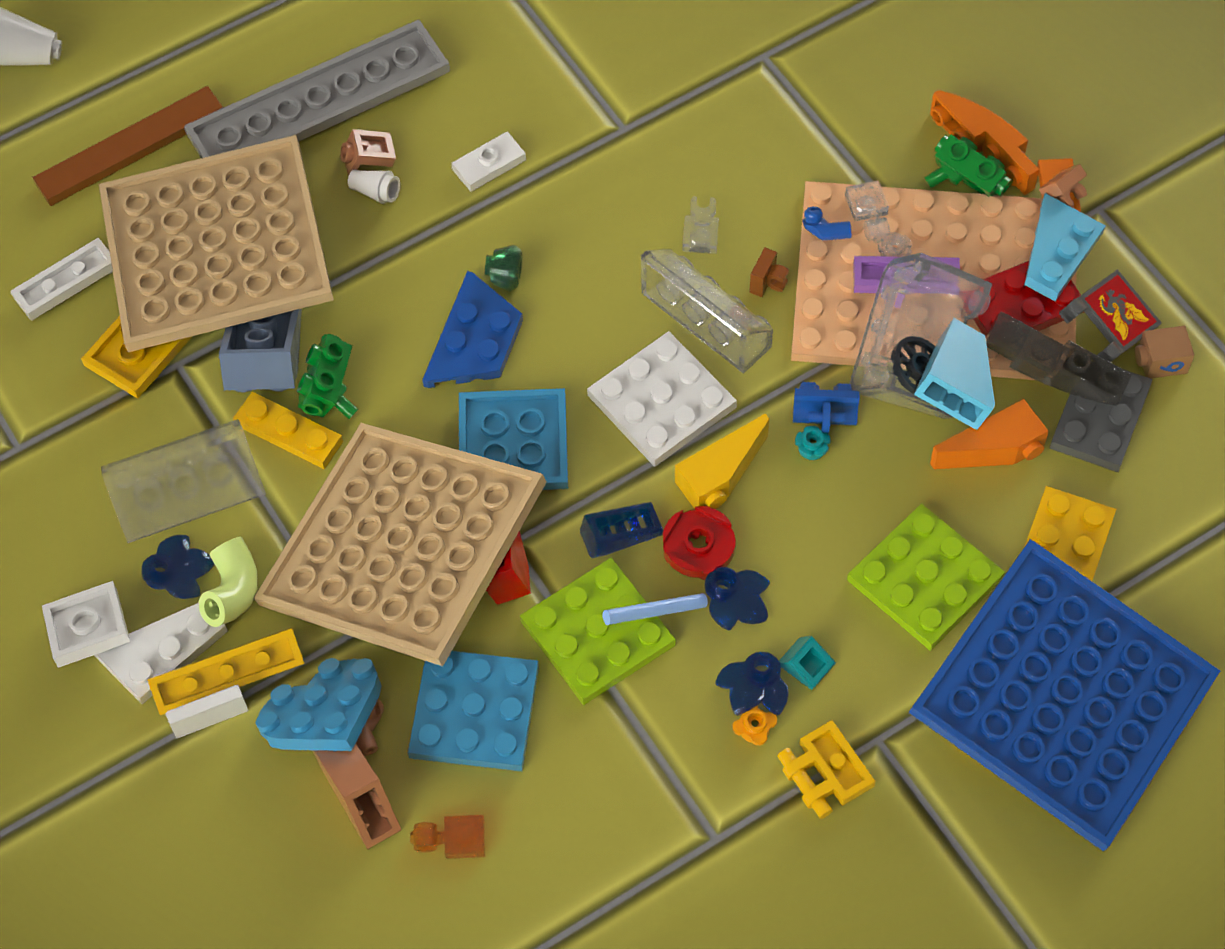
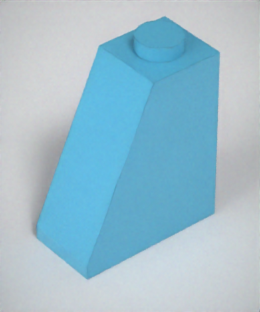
M953 318L938 339L914 395L978 430L995 406L986 338L984 334Z

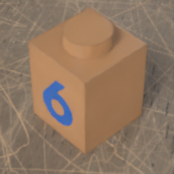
M1185 325L1143 331L1140 343L1135 347L1136 363L1139 367H1143L1145 377L1150 379L1188 374L1194 358V352Z

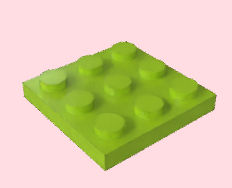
M921 503L848 573L847 581L931 651L999 584L1005 575V571Z
M612 557L520 615V622L583 706L676 646V639L658 616L610 625L604 623V610L647 603Z

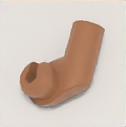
M379 699L356 742L364 756L371 755L378 750L372 732L384 711L383 703Z

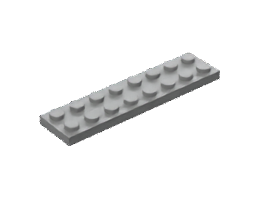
M418 19L185 125L184 128L200 158L293 135L297 136L299 142L449 73L450 66Z

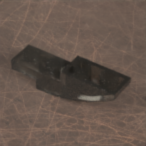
M1002 311L996 316L986 337L987 348L1011 360L1010 368L1041 383L1092 401L1117 406L1132 376L1131 373L1068 340L1063 345Z

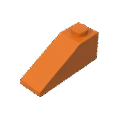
M1022 399L986 418L978 430L969 427L935 445L930 465L933 469L1014 465L1025 458L1026 460H1032L1043 452L1049 431L1025 399Z

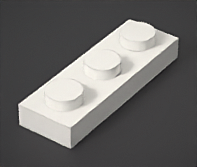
M97 238L10 292L14 300L32 321L111 273L113 270L110 252L102 241Z

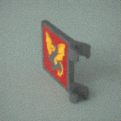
M1118 269L1084 294L1071 301L1067 307L1059 312L1066 323L1071 322L1082 312H1085L1109 341L1110 345L1095 356L1102 367L1107 366L1140 341L1143 331L1154 330L1162 324Z

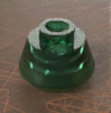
M509 245L494 249L493 255L486 256L485 275L490 276L491 283L509 292L518 288L522 271V250L517 245Z

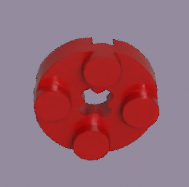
M696 506L695 510H689L684 513L681 510L675 513L668 520L663 530L664 559L673 569L685 576L702 580L714 578L717 573L723 571L730 564L735 554L736 539L731 528L732 524L723 513L706 506ZM706 537L705 544L707 546L704 548H695L693 543L689 541L691 538Z

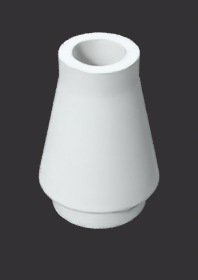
M353 169L348 177V187L381 204L392 203L398 197L400 179L394 176L391 171H360Z

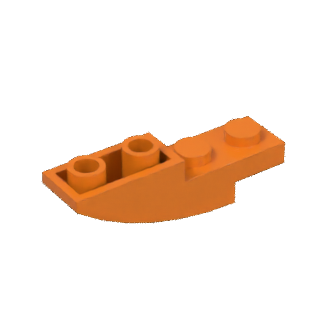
M941 90L933 93L930 114L938 126H942L950 135L952 134L959 140L962 136L969 139L978 147L977 152L982 151L986 158L991 155L1000 160L1005 165L1004 170L1007 176L1013 180L1011 185L1016 186L1023 195L1035 189L1040 169L1025 155L1028 139L1003 118L971 100Z

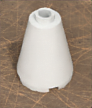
M0 7V66L51 65L53 59L59 60L62 40H57L56 32Z

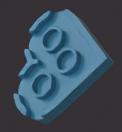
M330 658L318 666V673L315 674L308 685L291 687L288 684H283L274 688L270 694L271 699L263 706L256 719V725L261 736L267 739L271 747L283 750L352 751L379 698L382 687L372 660L364 658L360 660L348 659L338 661L335 658Z

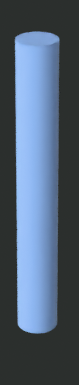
M704 593L608 609L603 611V621L606 625L701 609L707 607L708 600Z

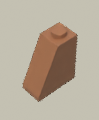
M356 744L352 751L312 750L321 770L367 849L401 831V827L379 778Z

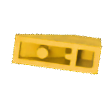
M766 413L675 465V483L694 509L696 506L716 509L730 496L768 437L769 417Z

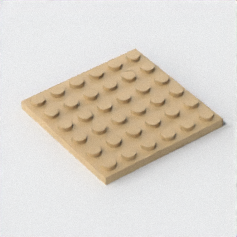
M296 135L99 184L124 344L128 352L334 300Z
M360 423L254 596V599L259 606L443 667L547 481L542 473Z

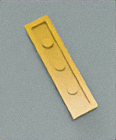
M291 627L148 678L147 681L161 716L169 710L234 685L241 687L305 663Z

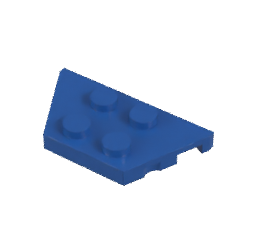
M467 271L422 379L423 386L426 388H434L435 383L456 380V384H461L475 379L489 380L501 378L522 325L523 316L519 310L473 272Z

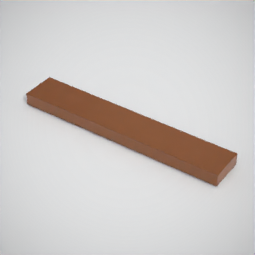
M205 86L32 178L47 203L52 206L187 135L184 128L185 125L222 109L223 106L210 88Z

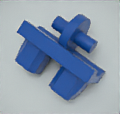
M802 382L799 389L795 388L793 423L822 424L821 431L823 433H829L830 424L857 425L860 392L854 391L851 384L838 383L833 387V390H821L815 382Z

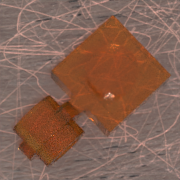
M484 815L445 816V831L437 830L435 823H417L414 825V830L410 832V843L414 845V850L418 852H432L437 850V844H445L446 859L485 857Z

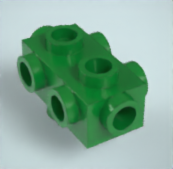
M952 134L950 136L944 135L935 147V159L940 168L924 177L930 189L949 179L954 185L963 182L977 193L985 194L988 197L993 195L1003 196L1013 180L1007 176L1004 170L1005 165L1000 160L991 155L987 158L977 152L978 147L972 141L963 136L959 140Z
M325 334L318 345L313 344L305 361L308 364L307 373H304L297 388V392L300 393L298 408H301L308 415L322 418L334 406L348 419L355 414L358 408L343 395L346 392L347 386L342 383L353 345L342 341L338 336Z

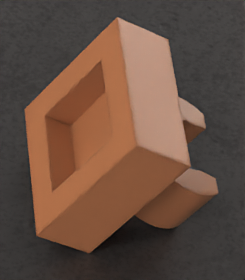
M1080 164L1072 166L1058 173L1040 187L1039 191L1043 196L1046 193L1053 198L1057 197V200L1072 207L1075 204L1070 198V191L1076 199L1087 195L1085 187L1078 183L1087 174Z

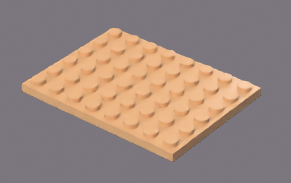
M805 181L802 221L805 218L804 211L807 208L819 207L823 213L822 218L829 223L850 221L852 235L850 239L820 240L806 230L802 222L791 361L893 369L891 364L892 350L899 341L906 337H921L936 346L938 339L953 318L981 333L959 295L854 293V256L959 258L962 288L1029 261L1039 220L1042 198L1000 197L999 195L988 197L985 194ZM1076 271V273L1074 274V276L1071 278V280H1072V282L1074 283L1075 286H1076L1077 271ZM1076 318L1069 323L1062 321L994 350L991 349L986 341L991 377L1073 383ZM915 345L916 353L921 352L922 347ZM902 347L901 352L909 359V355ZM901 364L902 369L906 370V366Z

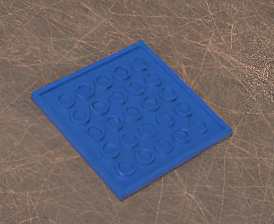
M1030 539L914 703L909 713L1104 852L1116 837L1217 678L1220 670Z

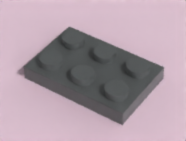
M1084 356L1049 448L1119 472L1153 379L1109 364L1102 367L1097 360Z

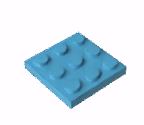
M565 388L459 392V450L542 473L547 481L543 490L568 489Z
M451 651L443 667L425 661L408 749L409 759L523 771L539 670L538 660Z

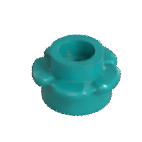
M807 426L803 432H798L795 437V445L798 446L799 453L808 460L820 459L829 450L830 436L828 433H823L817 426ZM814 439L816 443H810V440Z

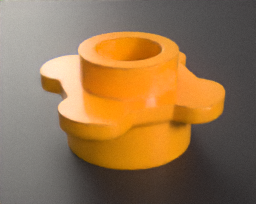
M748 702L743 706V714L740 719L733 722L732 729L736 735H741L746 741L755 745H763L767 741L770 728L777 725V716L773 712L766 713L759 709L758 705L754 702ZM757 721L759 724L758 726H752L751 723Z

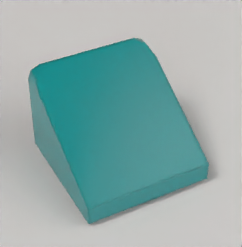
M812 636L800 637L778 661V664L786 672L809 689H814L836 663Z

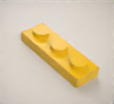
M253 391L233 417L235 426L322 469L327 467L343 443L342 435Z

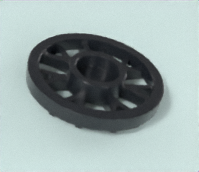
M909 336L902 339L894 346L891 353L894 375L912 395L916 391L935 348V345L917 336ZM915 345L922 347L921 352L916 353ZM902 347L909 355V359L901 352ZM901 364L906 366L907 371L902 369ZM909 377H911L912 379H914L915 382H916V384H913V383L909 380Z

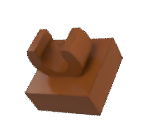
M764 247L750 275V293L763 297L768 286L775 291L783 292L788 282L786 276L789 269L776 264V251Z

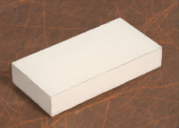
M234 685L169 710L166 716L176 739L248 712V708L239 686Z

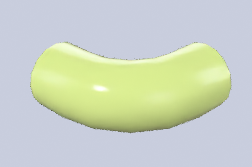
M241 536L221 544L209 553L220 574L221 584L217 588L202 593L199 599V610L205 622L213 627L231 622L250 608L257 593V568L251 552Z

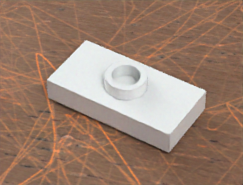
M505 132L452 162V170L469 191L472 192L526 161V153L512 136Z

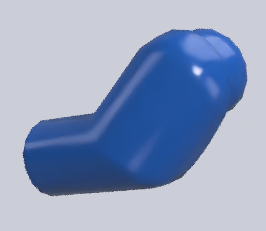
M809 207L804 211L803 225L806 230L818 239L827 241L851 238L850 221L829 223L822 218L823 213L819 207Z

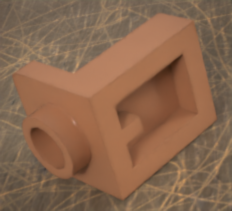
M352 129L347 141L341 146L340 157L341 161L345 162L348 175L353 169L358 170L361 164L392 167L396 160L391 135L388 132Z

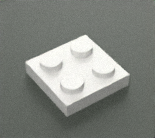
M113 581L42 605L53 659L58 668L130 642L118 591Z

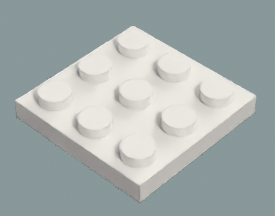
M670 331L587 388L588 397L654 467L737 408V400Z

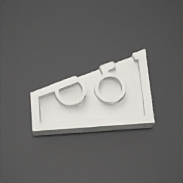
M199 603L129 633V643L94 656L143 704L153 696L147 681L148 678L190 664L228 630L225 624L213 627L206 623L200 613Z

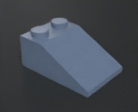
M302 309L225 328L219 351L224 390L249 392L256 389L284 391L289 388H295L299 365Z

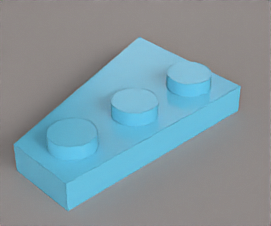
M1045 193L1041 202L1039 220L1036 226L1034 244L1030 254L1024 285L1056 301L1102 236L1106 225Z

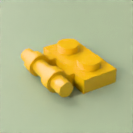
M833 720L800 738L799 745L805 752L801 756L796 758L790 748L782 750L777 755L784 766L783 773L789 781L794 780L803 793V802L808 809L813 808L820 819L827 817L833 811L825 800L830 795L834 794L843 806L875 787L876 781ZM813 766H815L824 779L817 786L806 772Z

